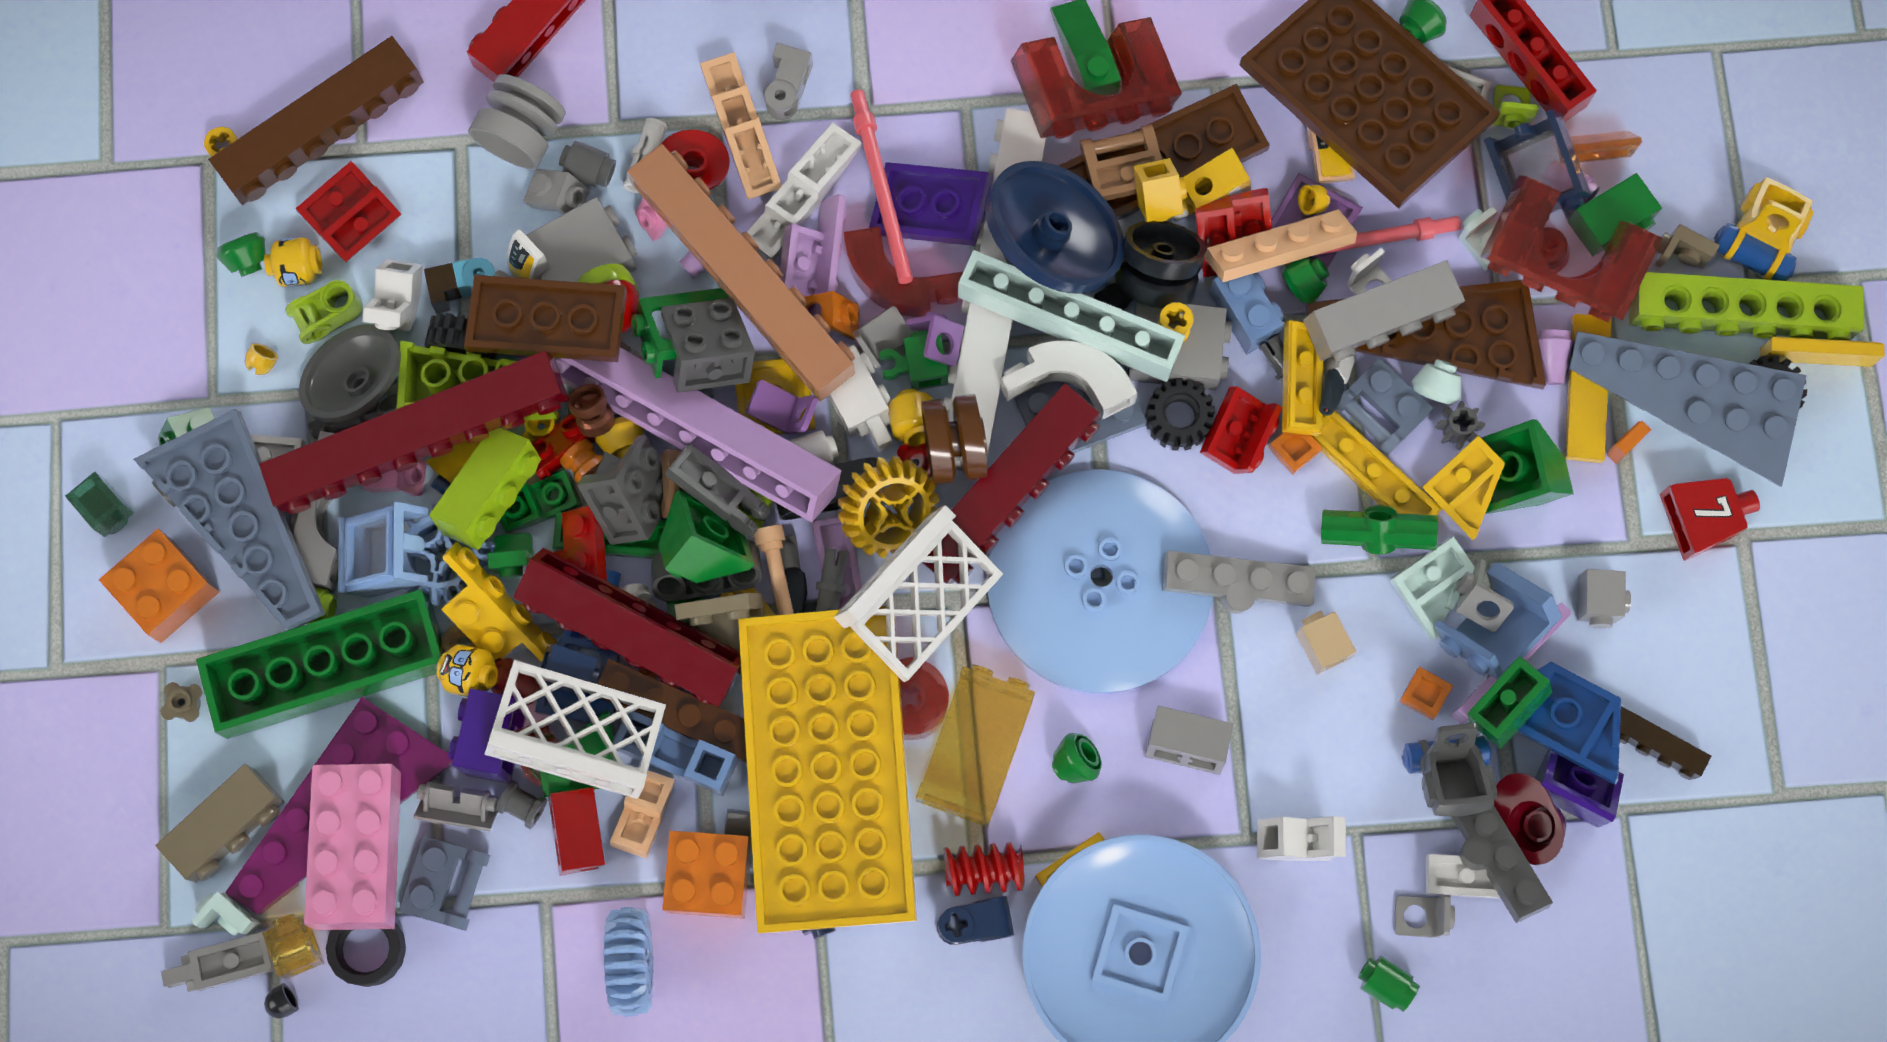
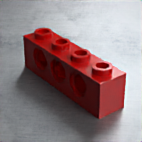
M1525 0L1476 1L1469 15L1470 18L1545 112L1550 109L1556 110L1563 114L1565 123L1588 106L1597 92L1596 88Z

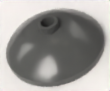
M370 324L348 328L330 338L314 353L302 373L299 384V397L305 410L320 421L332 423L356 418L372 409L389 392L397 377L401 361L398 342L389 331L378 329L375 325Z

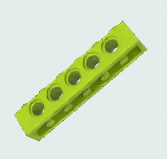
M1639 271L1629 283V325L1641 326L1642 330L1651 332L1661 331L1664 328H1677L1683 334H1695L1702 330L1716 331V335L1719 336L1753 333V337L1758 339H1769L1776 335L1790 336L1791 338H1827L1828 340L1851 341L1864 330V286ZM1664 299L1673 300L1678 306V311L1668 308ZM1702 301L1711 303L1715 308V313L1706 311ZM1739 303L1747 305L1752 311V316L1744 314L1739 307ZM1777 306L1785 308L1788 311L1789 318L1781 316L1777 311ZM1814 308L1820 309L1825 314L1826 320L1819 319L1814 312Z

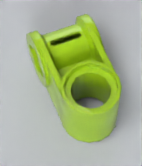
M334 280L308 295L293 300L286 306L285 312L288 317L294 319L300 331L299 339L301 343L311 344L357 319L362 312L363 303L348 283ZM349 296L347 303L343 307L335 308V302L339 297Z

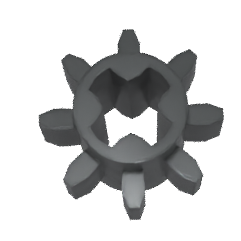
M1460 401L1454 411L1450 407L1445 406L1441 413L1447 420H1440L1435 425L1436 429L1443 431L1444 437L1441 443L1444 444L1449 441L1456 444V449L1460 450L1466 440L1470 443L1478 435L1474 431H1481L1485 427V423L1478 421L1476 415L1479 408L1477 407L1473 410L1467 408L1464 401ZM1456 420H1460V425L1467 428L1465 431H1460V426L1453 423Z

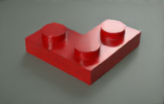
M585 506L562 513L564 549L553 553L607 581L604 532L590 507Z

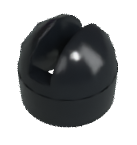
M285 983L273 988L265 997V1011L271 1017L285 1018L299 1010L293 992Z

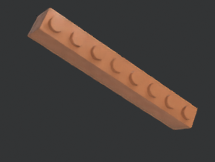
M663 144L659 145L627 170L631 184L730 298L734 299L736 306L821 402L855 374L854 363L852 362L855 356L844 342L840 341L836 344L828 333L831 332V329L818 313L814 316L809 313L804 307L807 302L799 290L794 286L788 289L780 279L783 277V274L770 258L766 261L761 258L756 252L759 246L751 235L746 231L741 234L734 227L733 223L736 221L729 210L723 204L717 207L709 198L712 193L707 185L699 177L693 180L686 172L689 167L682 156L676 150L670 153Z

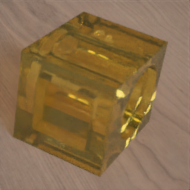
M294 914L286 915L274 920L271 923L273 928L262 932L278 977L289 979L325 964L313 930L304 924V918H295Z

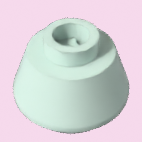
M1436 359L1434 365L1426 363L1412 379V385L1415 392L1427 398L1453 405L1461 399V375L1455 373L1457 366Z

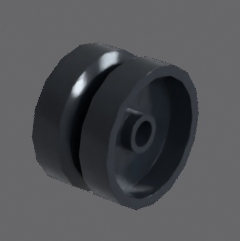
M1140 221L1131 225L1125 233L1123 242L1124 258L1115 276L1116 285L1120 291L1135 302L1154 308H1164L1171 303L1187 305L1192 302L1199 282L1198 274L1203 266L1207 251L1205 242L1195 232L1186 227L1167 221Z

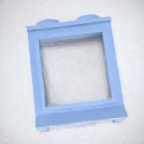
M394 501V505L348 518H339L338 593L369 598L427 584V575L403 572V552L416 553L424 550L425 542L422 537L404 534V522L428 516V508Z

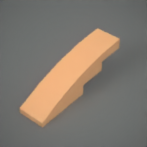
M735 52L700 63L747 199L749 200L779 190L782 184Z

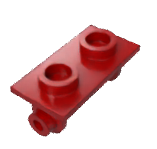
M572 413L557 423L549 434L532 442L533 447L541 458L535 472L540 480L545 476H551L562 467L560 464L561 457L574 444L586 438L591 443H595V437L584 436L579 431L576 417Z

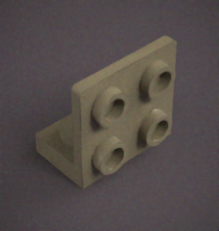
M744 593L675 604L676 620H689L690 626L739 652L738 619L765 616L762 593Z

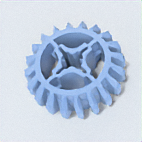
M428 515L420 517L421 519L418 522L414 520L405 521L410 530L408 532L404 531V534L424 538L438 528ZM438 529L436 537L432 541L425 543L423 551L416 553L403 552V572L418 574L415 566V557H419L425 562L431 563L430 572L433 574L432 582L428 581L427 584L406 588L405 590L408 593L422 589L430 596L431 603L434 606H438L443 596L447 603L455 594H458L467 586L459 576L449 581L453 569L445 561L441 562L435 556L439 551L443 553L442 549H449L456 540L442 535ZM486 540L479 550L472 548L482 568L488 566V555L485 554L495 549V544Z
M633 907L611 910L604 926L603 951L604 980L609 1009L613 1014L625 1017L648 1013L652 1005L654 986V957L649 916L644 909H633Z

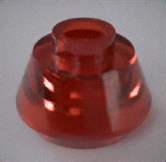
M1539 227L1529 231L1520 243L1519 253L1527 269L1538 275L1549 276L1560 272L1566 266L1570 258V247L1561 231L1551 227Z

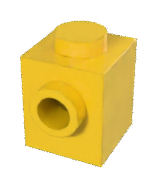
M1170 158L1133 166L1138 206L1147 222H1163L1173 216L1183 214L1182 200L1187 199L1186 185L1183 177H1179Z

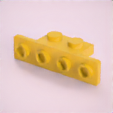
M458 542L450 546L442 558L467 586L449 600L441 610L477 648L487 650L492 654L495 665L521 642L542 662L547 645H557L556 639L550 633L542 631L532 621L530 612L522 604L515 603L506 593L503 583L497 577L489 575L479 565V560L472 550L462 547Z

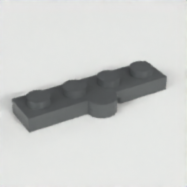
M1495 806L1491 810L1481 813L1451 816L1466 840L1460 850L1461 862L1471 870L1487 869V877L1515 923H1519L1550 908L1553 904L1552 899Z

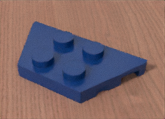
M1549 662L1537 671L1550 680L1552 693L1522 725L1517 733L1616 785L1619 775L1621 698L1567 669Z

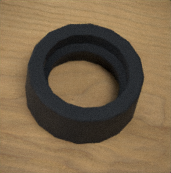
M395 922V929H380L386 935L389 943L387 959L376 970L365 973L351 968L344 958V942L353 930H331L325 949L327 962L334 974L348 984L363 987L381 985L394 977L402 966L406 953L404 934L398 924Z

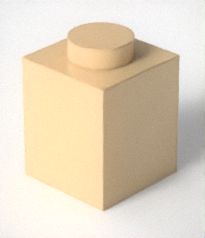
M1318 611L1301 621L1304 626L1299 629L1296 636L1317 675L1350 659L1357 652L1335 611L1324 616L1322 611Z

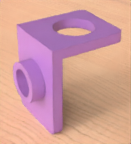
M926 312L923 317L906 320L905 326L918 331L928 330L924 350L926 358L950 367L957 365L964 329L963 325L947 319V316L936 312ZM940 333L941 335L946 334L950 339L951 346L946 355L941 354L936 347V339Z
M759 380L753 391L746 413L786 434L806 432L819 398L814 395L797 397L764 380ZM806 408V411H805V413H804V416H803L802 419L799 421V418H800V415H801L802 411Z

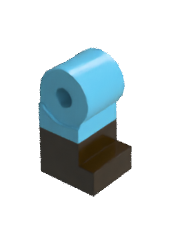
M473 258L424 269L429 297L435 313L451 311L449 301L471 296L474 275L493 276L495 269L492 263L484 258Z

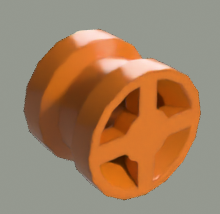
M588 438L574 444L560 459V464L566 470H571L574 473V480L577 483L583 475L595 474L603 458V455H597L593 451L594 445Z

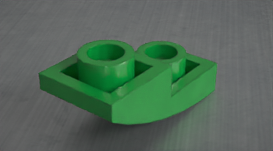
M562 470L532 485L525 483L517 494L514 504L506 510L500 519L505 532L511 533L555 518L556 512H567L581 507L582 503L570 473Z

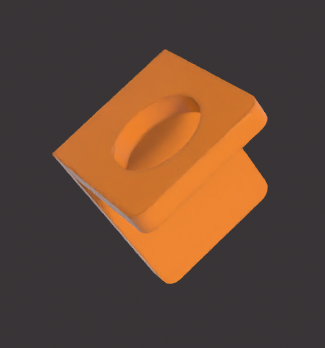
M834 291L804 296L807 302L804 307L807 310L815 303L820 304L822 309L821 317L826 321L830 329L852 340H856L852 332L859 328V305Z

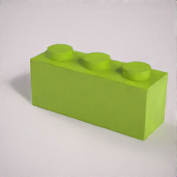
M497 428L488 432L489 437L479 443L429 514L442 535L476 550H479L485 540L493 534L497 523L506 510L514 504L517 494L528 478L534 475L541 461L529 439L503 428Z

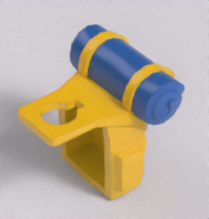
M1768 177L1764 178L1760 183H1755L1747 193L1741 205L1743 212L1741 220L1736 225L1727 223L1715 234L1714 242L1720 245L1716 252L1722 254V258L1732 260L1761 275L1765 280L1787 281L1794 274L1797 259L1790 252L1794 241L1801 239L1809 227L1814 213L1811 208L1813 200L1786 185Z

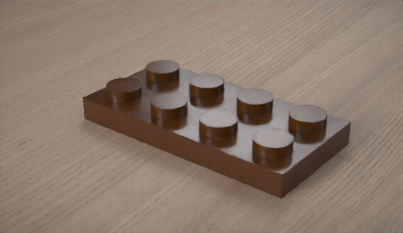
M474 275L464 347L467 352L532 356L545 350L553 358L618 362L627 289L625 285Z

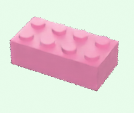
M393 764L312 765L304 924L314 930L395 929L401 772Z

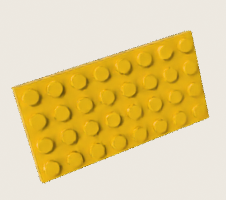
M840 610L738 619L758 934L917 921L900 678L850 626L844 629L837 622L834 616ZM872 615L864 625L875 636L887 637L886 615ZM894 616L895 637H897V636H896V622H895V616ZM895 643V644H896V658L898 659L897 643Z

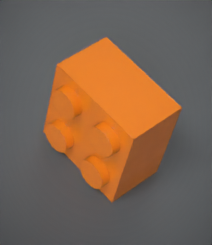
M159 528L98 579L142 630L160 643L219 593V590L175 541Z
M670 831L662 910L670 914L745 919L752 842L749 836Z

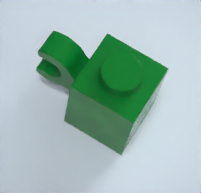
M919 330L911 333L910 337L903 338L905 356L900 355L893 349H885L879 352L880 361L892 360L895 363L893 369L882 371L884 380H894L899 376L908 374L911 389L922 390L948 385L947 365L924 356L928 330ZM940 333L936 339V347L941 354L945 355Z

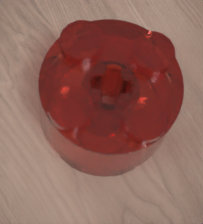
M906 657L899 661L907 667L913 661V657ZM925 661L908 681L903 682L900 679L901 705L903 704L904 693L908 695L916 693L918 703L915 707L912 704H907L905 707L902 705L904 740H919L929 737L943 724L948 711L949 691L946 681L937 668Z

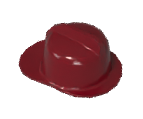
M1509 774L1496 785L1497 799L1494 800V806L1529 864H1546L1557 857L1563 847L1567 827L1565 817L1560 808L1554 805L1548 791L1541 786L1542 783L1528 774Z

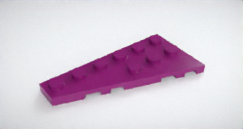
M361 697L314 765L393 764L401 772L400 804H402L418 791L420 784L426 785L428 781L433 780L445 769L451 768L453 760L449 759V753ZM312 769L225 892L256 914H263L299 886V883L307 877Z

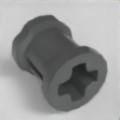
M513 780L501 794L496 805V812L500 814L507 812L525 822L526 828L532 829L546 807L547 798L544 796L539 798L520 789L519 783Z

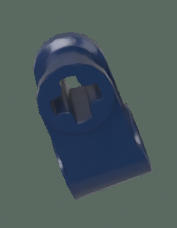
M1007 896L973 902V904L947 909L937 922L939 937L949 945H959L1014 936ZM951 916H956L958 922L965 923V928L961 929L959 937H954L953 931H946L945 925L951 921Z

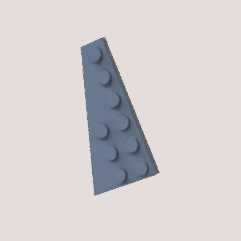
M1576 332L1568 369L1659 418L1666 424L1707 447L1736 461V463L1761 475L1777 486L1782 487L1807 375Z
M233 409L133 459L155 481L156 486L180 509L179 511L210 546L227 561L237 576L243 579L254 591L256 597L285 629L291 630L325 615L283 511L272 505L259 467L262 461L240 411Z

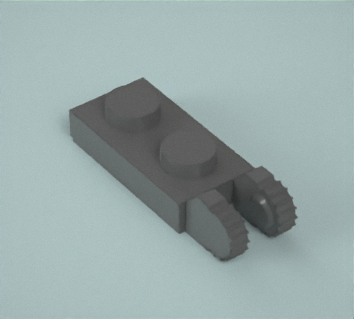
M688 443L664 474L723 520H728L730 526L744 536H754L758 528L752 519L748 518L746 514L737 508L739 504L742 505L744 511L760 521L766 520L770 515L771 511L768 505L751 493L749 487L742 484L732 474L692 444Z

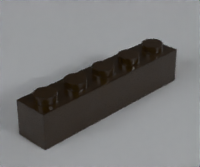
M1621 706L1620 743L1631 744L1636 747L1635 751L1644 756L1651 755L1657 759L1656 762L1666 768L1672 767L1678 770V774L1685 779L1695 780L1702 776L1712 755Z

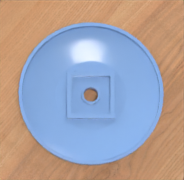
M1105 469L1083 470L1049 480V486L1039 498L1034 500L1030 497L1021 507L1025 512L1016 524L1011 528L1005 525L996 535L999 542L989 555V559L1003 573L987 592L991 614L1000 635L1014 655L1026 667L1049 682L1066 689L1084 693L1111 694L1136 689L1167 674L1187 656L1199 639L1210 614L1213 596L1162 591L1164 554L1167 551L1210 555L1201 529L1192 515L1174 496L1149 480L1133 474ZM1099 567L1106 568L1112 575V582L1104 587L1095 585L1090 577L1094 569Z
M1145 834L1125 835L1106 839L1082 849L1059 866L1048 878L1039 891L1027 918L1022 948L1023 970L1033 1005L1045 1026L1059 1042H1226L1239 1027L1252 1004L1260 976L1261 945L1256 920L1247 898L1230 874L1204 852L1175 839ZM1136 942H1145L1151 948V958L1145 964L1138 965L1130 960L1129 950Z

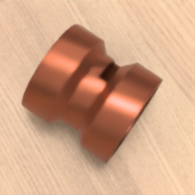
M585 384L571 392L567 402L571 413L576 417L579 431L587 437H598L609 432L614 426L615 416L611 407L607 404L604 390L596 384Z

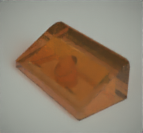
M1630 131L1570 137L1579 163L1632 157L1642 143V138ZM1558 147L1560 163L1565 164L1560 149Z

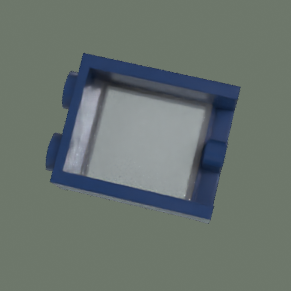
M1554 109L1545 112L1548 119L1535 125L1529 123L1517 125L1514 127L1515 134L1504 139L1497 140L1492 137L1484 139L1512 217L1518 223L1528 224V227L1549 220L1548 214L1562 209L1563 212L1574 210L1584 204L1583 199L1593 195L1566 129L1564 116Z

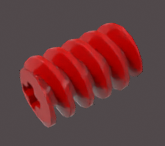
M1006 842L1003 854H1000L995 843H991L987 855H984L980 845H975L972 856L968 855L964 846H959L956 858H953L948 847L943 848L946 889L947 886H951L955 896H960L964 884L967 885L971 895H976L979 883H982L987 894H991L994 882H998L1003 893L1007 892L1010 881L1014 882L1018 891H1023L1025 874L1022 843L1018 853H1016L1012 843Z

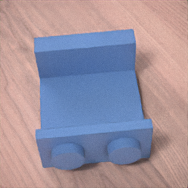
M1495 562L1486 571L1494 592L1514 603L1513 610L1497 631L1491 632L1468 618L1456 630L1441 620L1434 626L1441 638L1439 644L1446 653L1453 658L1461 656L1467 660L1469 666L1478 674L1484 676L1487 673L1498 680L1519 656L1523 658L1562 618V615L1552 594L1500 563ZM1483 601L1477 607L1478 612L1485 617H1494L1500 612L1498 605L1492 601Z

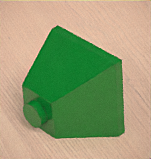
M1532 419L1481 437L1505 462L1486 510L1487 514L1543 505L1574 495L1566 459L1537 419Z
M680 490L675 493L659 542L663 565L671 575L677 578L684 577L699 583L747 571L753 567L754 561L746 536L733 529L728 520H723L693 496Z

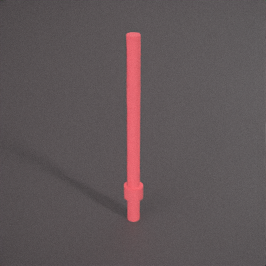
M860 89L851 92L850 97L855 112L853 118L855 131L862 139L898 282L900 284H907L913 280L875 135L877 124L874 114L869 112L864 91Z
M1458 216L1432 220L1431 217L1415 219L1413 224L1357 233L1356 243L1320 254L1413 238L1417 241L1433 239L1436 234L1459 231L1461 229V221Z

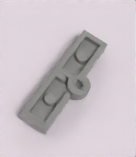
M1167 551L1164 554L1162 591L1221 597L1225 609L1234 614H1240L1250 609L1255 600L1310 607L1314 604L1315 567Z

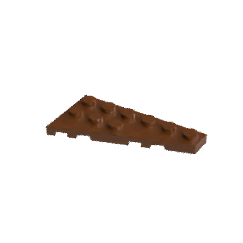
M1528 279L1459 286L1465 301L1454 309L1456 315L1439 323H1434L1433 318L1421 322L1423 328L1405 336H1402L1400 331L1388 335L1390 339L1388 342L1372 349H1368L1367 344L1355 348L1356 352L1424 366L1426 363L1434 365L1435 360L1440 359L1457 366L1456 372L1541 390L1546 386ZM1343 299L1316 301L1312 304H1307L1305 307L1306 314L1308 316L1317 309Z

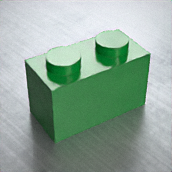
M1635 173L1577 208L1567 222L1592 257L1603 250L1608 255L1625 244L1624 238L1633 232L1639 236L1651 229L1656 224L1654 218L1661 211L1662 207L1638 173Z
M1519 656L1467 713L1470 723H1476L1478 731L1499 749H1502L1551 695L1550 680Z

